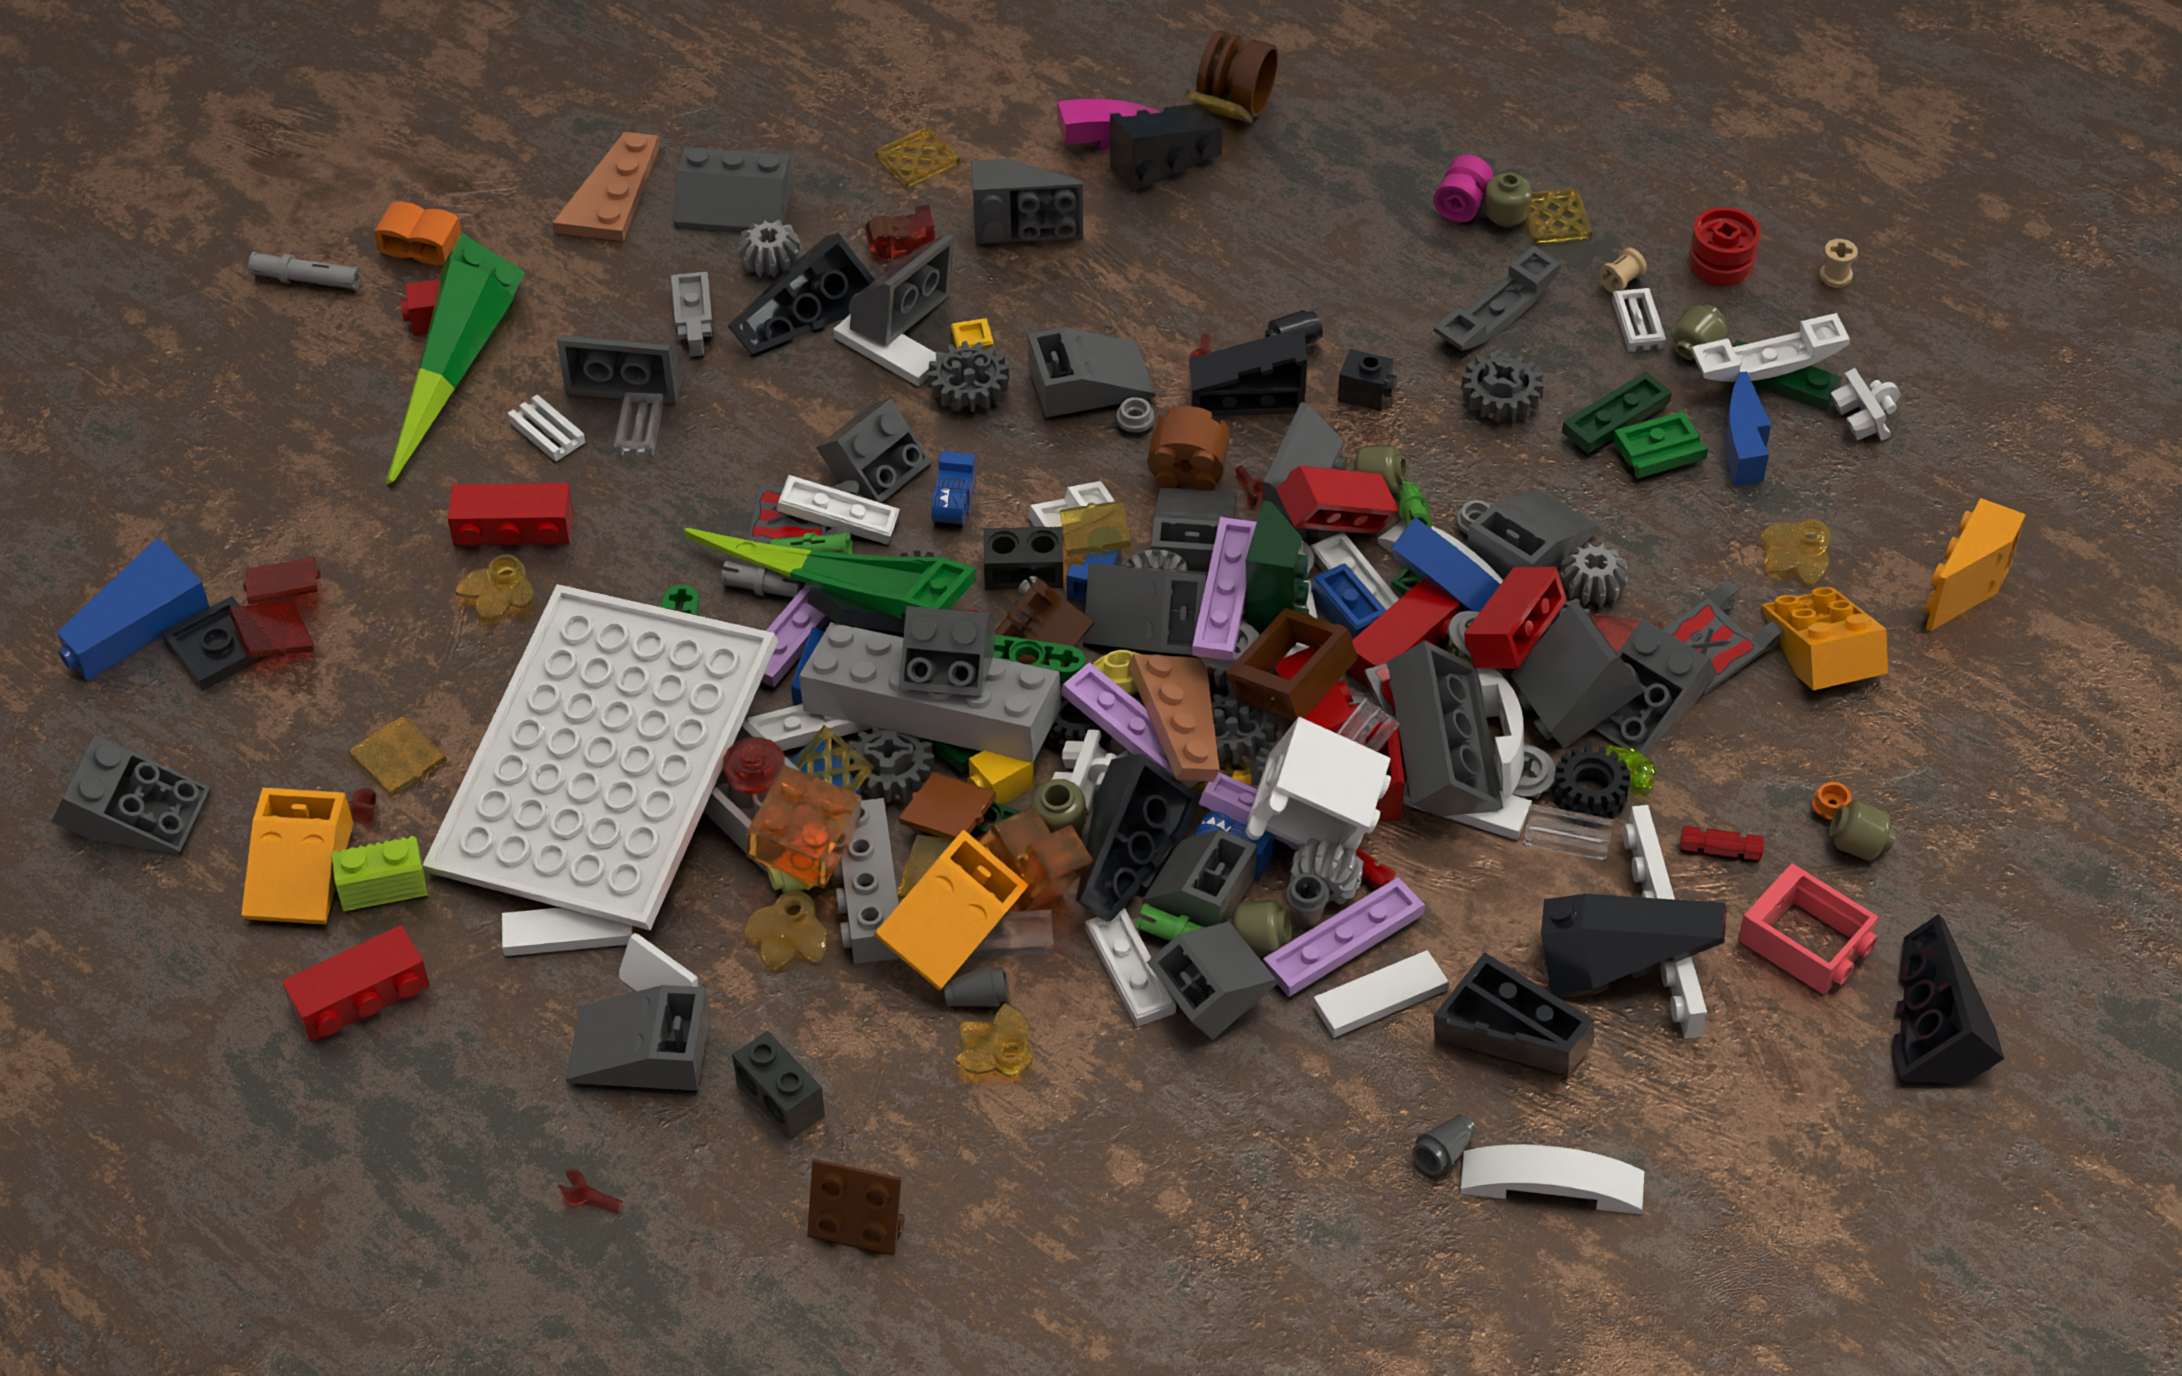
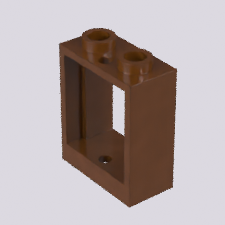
M1285 608L1226 673L1237 701L1295 722L1298 717L1304 719L1354 664L1358 656L1350 632L1342 625L1331 624L1314 618L1310 614H1302ZM1297 642L1318 649L1291 680L1270 674V671Z

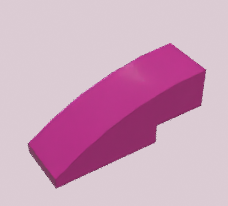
M1074 99L1057 101V123L1065 145L1097 141L1100 151L1110 149V114L1120 113L1125 117L1136 115L1138 110H1147L1150 114L1160 112L1140 104L1120 100Z

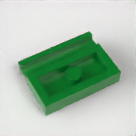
M1684 411L1614 430L1613 442L1629 467L1633 466L1637 479L1707 458L1708 453L1707 445H1702L1700 442L1701 436Z

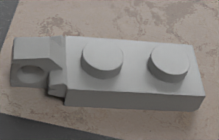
M708 271L671 275L676 334H678L679 339H688L690 357L705 356L703 337L712 336L713 330Z

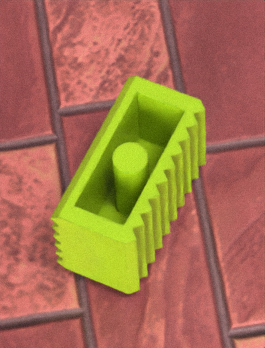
M412 835L409 839L403 837L401 840L394 839L390 842L386 840L383 844L377 842L374 846L369 843L366 847L360 845L358 848L351 847L347 850L343 848L341 852L335 850L331 854L335 884L343 912L428 895L425 871L422 866L423 862L417 838Z

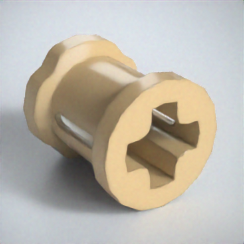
M1831 240L1824 249L1826 263L1821 267L1819 277L1829 287L1842 288L1851 283L1853 277L1851 264L1857 258L1858 249L1849 240Z
M1625 248L1619 253L1618 259L1612 263L1604 264L1598 270V277L1608 292L1622 291L1632 279H1639L1645 275L1647 264L1637 250Z

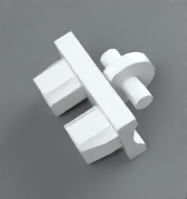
M1855 368L1846 372L1847 384L1830 394L1833 404L1840 415L1857 407L1861 410L1846 418L1856 440L1876 433L1880 441L1891 437V433L1884 423L1887 419L1884 410L1888 414L1894 413L1897 410L1895 403L1900 397V391L1895 383L1885 382L1881 384L1879 380H1875L1870 384L1872 389L1870 391Z
M1088 730L1084 741H1066L1062 751V760L1065 768L1074 770L1073 772L1057 771L1053 776V779H1066L1074 782L1082 790L1086 800L1087 814L1091 810L1096 792L1099 790L1111 759L1117 758L1115 754L1107 753L1101 748L1099 744L1100 730Z

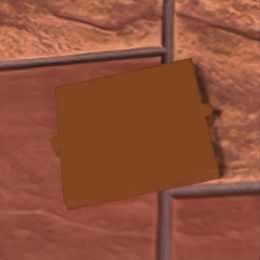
M933 772L918 792L912 793V801L899 816V823L954 841L963 829L970 834L977 823L984 821L983 815L996 799V792Z

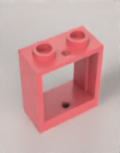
M1791 863L1744 914L1738 941L1825 995L1835 983L1842 985L1848 979L1854 968V961L1859 956L1866 958L1871 953L1878 940V936L1874 932L1879 917ZM1793 904H1796L1850 938L1830 963L1773 928Z

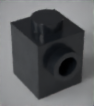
M1350 349L1339 374L1338 401L1381 411L1386 398L1394 396L1398 376L1392 375L1393 359Z

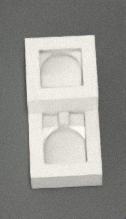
M1098 481L1067 487L1064 499L1030 505L1027 517L1034 527H1062V537H1066L1110 517L1117 512L1118 505L1103 483Z

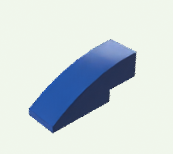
M1747 371L1739 372L1733 387L1725 428V454L1734 486L1764 481L1769 457L1766 448L1771 423Z
M1416 517L1391 547L1395 560L1460 602V609L1462 611L1480 612L1501 585L1477 563Z

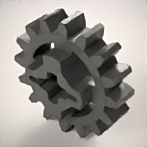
M1491 351L1489 359L1478 355L1475 364L1468 363L1466 365V373L1462 375V399L1470 400V410L1480 408L1481 417L1483 418L1491 413L1495 414L1496 421H1500L1502 415H1507L1511 421H1515L1516 413L1527 417L1529 416L1530 408L1537 409L1539 407V401L1543 397L1544 383H1542L1543 373L1535 372L1536 363L1534 362L1524 364L1523 355H1519L1515 359L1510 358L1509 351H1505L1503 357H1497L1496 353Z
M873 727V733L870 735L860 731L858 733L859 742L850 741L848 743L849 753L844 754L845 769L858 784L861 792L868 790L869 799H875L878 794L884 795L885 802L889 803L892 795L898 794L902 800H906L907 791L918 792L921 789V782L925 783L930 777L931 771L935 770L931 742H924V738L899 733L894 730H881L877 727Z

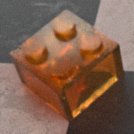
M783 765L747 830L746 857L825 888L860 822L862 796Z

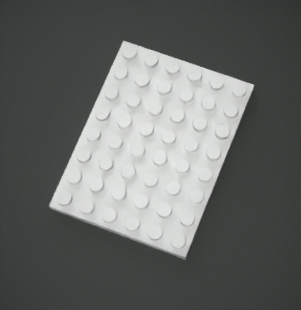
M557 584L422 866L430 874L651 930L779 642L775 633Z

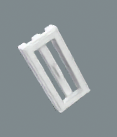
M1650 289L1613 291L1612 303L1628 352H1635L1636 346H1641L1643 351L1650 350L1653 344H1656L1657 349H1665L1666 337ZM1636 298H1641L1652 334H1647ZM1624 299L1627 300L1630 313L1638 334L1637 336L1635 335Z
M538 394L531 398L532 404L529 405L524 402L519 405V412L513 409L507 413L509 423L555 462L585 443L584 433ZM526 419H531L536 425H538L542 429V432L544 434H546L549 438H553L562 447L558 448L541 432H539L534 426H532Z

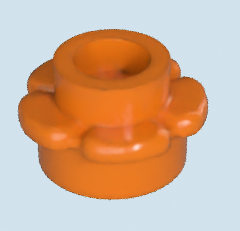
M1824 783L1814 793L1815 799L1812 800V807L1817 814L1827 820H1832L1835 811L1840 805L1846 806L1852 801L1851 792L1841 783Z

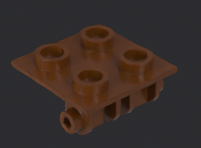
M1037 578L1034 583L1031 582L1030 588L1019 602H1015V607L1011 612L1008 611L1006 613L1007 617L995 632L997 635L1076 647L1095 623L1056 593L1045 582ZM1022 655L1016 659L1022 664H1032L1037 661L1031 655ZM1045 660V665H1049V660Z
M813 1159L807 1236L895 1255L897 1232L901 1233L905 1221V1215L899 1214L902 1178Z

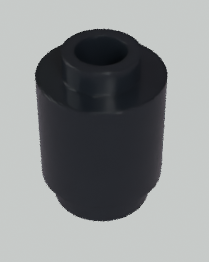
M1301 310L1271 320L1268 323V330L1265 331V337L1304 327L1306 348L1314 346L1317 340L1322 339L1323 329L1320 319L1314 311L1306 312Z

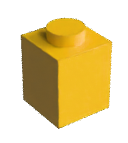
M984 750L969 758V777L967 778V783L995 791L996 799L994 801L1005 805L1034 788L1033 763Z

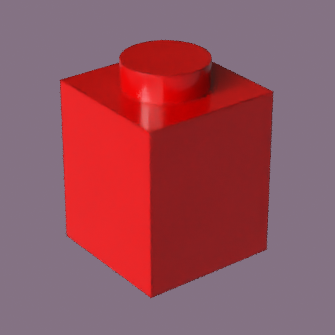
M440 279L406 284L407 299L400 300L403 321H411L414 336L428 334Z

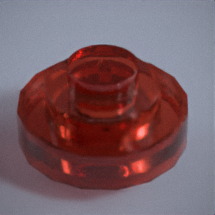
M750 737L737 741L728 748L723 757L724 777L728 784L738 792L745 794L765 793L780 784L785 775L784 754L780 746L772 740L762 737Z

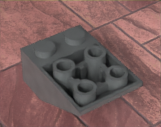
M1010 159L971 161L975 244L1083 238L1082 180Z
M1067 327L1027 333L1028 366L1046 417L1122 404L1126 399L1133 397L1142 399L1156 397L1136 341Z
M1160 488L1154 515L1151 550L1173 552L1184 559L1189 571L1208 572L1220 517L1235 519L1237 492Z
M1534 489L1492 504L1469 525L1467 547L1483 559L1504 581L1513 567H1557L1558 569L1564 557L1568 556L1569 552H1571L1572 547L1584 545L1599 530V526L1539 489Z
M1089 563L1085 615L1095 624L1083 637V643L1192 655V645L1208 572Z
M1643 617L1617 654L1644 691L1592 728L1639 759H1642L1695 705L1717 673L1709 657Z
M95 734L51 822L90 840L179 855L210 787Z
M660 985L580 1006L566 1083L698 1091L710 1021L706 988Z

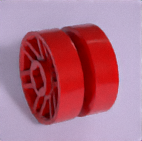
M1716 207L1701 213L1694 222L1688 256V265L1692 273L1702 281L1717 286H1732L1746 281L1754 271L1761 235L1758 222L1750 214L1731 207Z

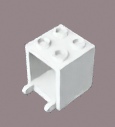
M1298 717L1269 753L1247 819V836L1250 839L1258 840L1266 830L1297 845L1306 844L1310 838L1317 839L1320 842L1324 838H1328L1330 842L1336 844L1342 842L1344 848L1356 851L1364 833L1371 834L1379 820L1380 811L1375 808L1378 799L1381 800L1391 781V776L1386 775L1391 758Z

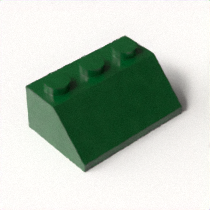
M1263 501L1245 560L1247 624L1252 626L1258 634H1261L1285 608L1302 614H1309V609L1303 608L1306 605L1309 593V582H1303L1308 571L1309 556L1303 555L1302 537L1272 502Z

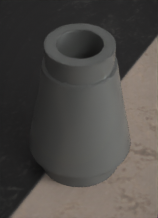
M1312 873L1298 875L1290 882L1286 891L1294 921L1299 928L1310 930L1316 927L1329 899L1328 886L1319 876Z
M992 964L955 977L944 985L948 1007H999L1000 1002L1009 1001L1010 998L1004 967L994 968Z
M1457 1115L1453 1119L1420 1135L1412 1151L1417 1165L1431 1175L1448 1172L1475 1136L1476 1128L1473 1122L1464 1115Z

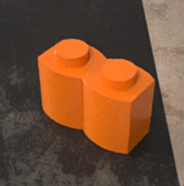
M397 201L389 205L374 233L377 249L380 252L396 258L412 257L422 263L440 266L444 265L456 238L461 235L459 217L449 211L441 209L424 210L413 203Z

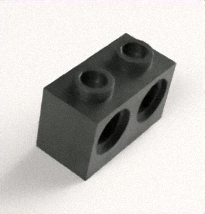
M1062 527L983 528L985 590L1018 589L1025 579L1031 584L1029 581L1031 576L1038 577L1051 588H1064Z
M768 1030L732 1054L737 1085L789 1140H792L825 1117L822 1087Z

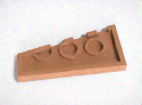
M624 132L552 222L554 233L624 242L660 147L659 136Z
M1133 654L1128 668L1176 780L1214 782L1220 768L1208 673L1203 660L1193 657Z

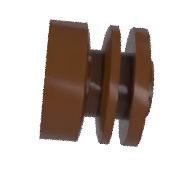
M1218 30L1214 32L1206 45L1199 65L1196 80L1197 99L1207 104L1213 102L1214 105L1221 108L1227 105L1230 100L1232 110L1257 117L1265 108L1274 86L1279 57L1277 47L1254 39L1245 46L1243 38L1235 34L1231 37L1225 31Z

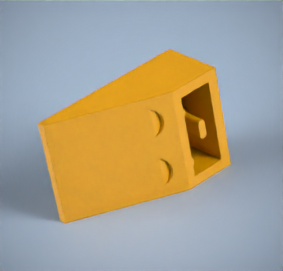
M1982 498L1979 499L1973 512L1965 511L1958 528V533H1961V536L1959 538L1952 537L1944 559L1948 561L1945 564L1939 563L1932 577L1931 585L1937 588L1936 590H1931L1924 607V612L1930 613L1926 630L1933 631L1998 593L2011 567L2026 514Z
M1819 587L1812 590L1810 594L1801 596L1783 595L1777 597L1774 602L1761 604V611L1767 622H1774L1783 630L1782 635L1779 636V644L1795 675L1812 690L1888 673L1886 628L1835 588Z
M262 788L252 822L241 913L242 919L326 925L336 890L331 854L335 850L341 852L343 848L347 850L354 824L345 793Z
M963 829L873 935L940 991L1029 885Z

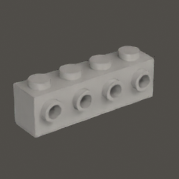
M884 798L834 804L835 821H829L827 825L830 847H839V854H836V863L833 865L834 880L843 879L844 888L836 889L839 914L847 913L848 922L840 923L843 948L852 947L854 964L900 959L898 955L873 935L899 905Z

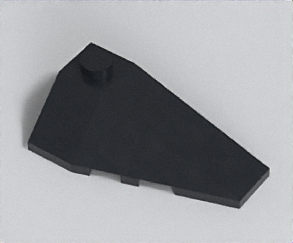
M839 233L828 235L798 259L727 326L749 354L752 355L847 318L851 314L849 312V304L853 296L872 284L875 278Z
M1143 754L1111 759L1096 794L1076 902L1104 921L1111 922L1139 890L1140 882L1148 872L1161 864L1164 860V853L1173 843L1179 842L1187 833L1201 796L1179 780H1176L1175 777Z
M1580 894L1544 899L1541 938L1551 993L1558 998L1597 994L1610 989L1609 982L1630 974L1635 979L1647 974V967L1667 959L1678 962L1725 943L1727 908L1721 902Z
M1938 914L1906 935L1903 942L1900 979L1905 982L1903 1000L1897 1002L1896 1014L1901 1017L1900 1033L1894 1035L1893 1051L1900 1077L1905 1082H1969L2005 1059L1996 1028L1944 918Z

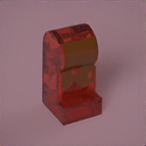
M929 204L915 206V214L896 216L894 218L877 216L869 220L865 225V234L870 253L879 259L906 257L915 249L935 240V226Z

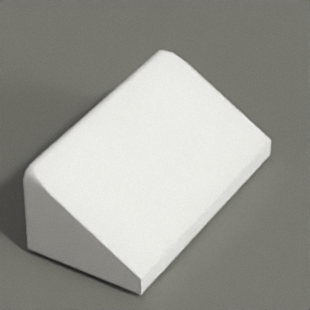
M634 933L630 937L619 969V979L637 992L660 985L699 987L697 976L639 934Z

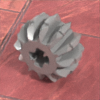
M764 219L760 225L750 223L749 230L741 232L740 247H738L739 258L746 267L747 273L756 272L759 279L766 274L772 275L775 279L777 273L786 272L799 259V251L801 250L800 240L793 231L792 225H782L780 219L774 223H768Z
M1588 541L1583 549L1573 546L1569 555L1565 556L1561 563L1560 580L1563 590L1568 591L1570 600L1581 599L1584 607L1589 602H1594L1599 608L1602 607L1605 601L1615 603L1619 594L1623 593V590L1626 588L1628 579L1626 577V560L1620 558L1618 549L1606 550L1604 542L1599 547H1593Z
M1310 838L1306 844H1300L1291 863L1290 882L1298 875L1312 873L1319 876L1328 886L1329 899L1327 904L1331 901L1344 904L1346 899H1353L1355 893L1359 890L1363 873V861L1356 857V851L1344 848L1342 842L1337 844L1330 842L1328 838H1324L1322 842Z

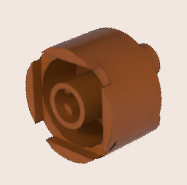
M1193 406L1173 407L1168 410V415L1162 418L1161 414L1158 415L1154 422L1147 458V465L1155 476V483L1161 488H1175L1177 485L1193 486L1196 490L1213 491L1224 472L1230 439L1228 425L1222 419L1221 424L1211 419L1212 412Z

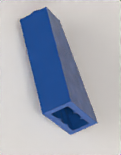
M158 538L57 631L62 649L58 650V654L62 662L70 671L76 669L88 681L162 637L161 632L209 608L203 583Z

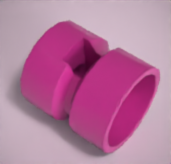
M1460 155L1454 158L1434 194L1433 202L1437 211L1448 220L1459 223L1472 220L1483 203L1487 183L1494 177L1491 167L1484 160L1473 155Z

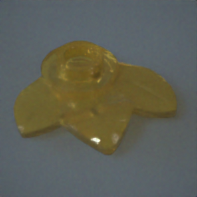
M1807 519L1798 524L1780 522L1771 525L1761 534V540L1771 546L1765 560L1767 574L1781 573L1797 568L1803 582L1807 586H1812L1827 572L1830 561L1826 550L1829 548L1832 538L1830 528L1824 522L1816 519ZM1807 534L1818 535L1814 539H1809L1805 537V535Z
M504 554L495 557L490 562L489 568L472 570L465 575L458 583L455 594L460 597L477 599L476 609L479 618L483 621H491L501 618L511 606L527 608L534 598V587L526 579L527 574L524 564L517 557Z
M801 891L786 892L776 900L773 906L758 909L750 916L744 931L746 938L762 940L761 952L767 966L771 970L782 966L797 951L807 959L819 963L827 947L826 928L815 918L816 908L810 896ZM792 905L801 907L800 912L794 916L786 914V911Z
M1004 1003L996 1014L994 1024L973 1020H961L959 1022L960 1039L966 1049L956 1055L955 1062L962 1069L975 1074L998 1071L1004 1075H1017L1030 1067L1033 1061V1049L1027 1041L1029 1023L1024 1015L1012 1005ZM1007 1055H1016V1056H1017V1057H1014V1058H1006Z

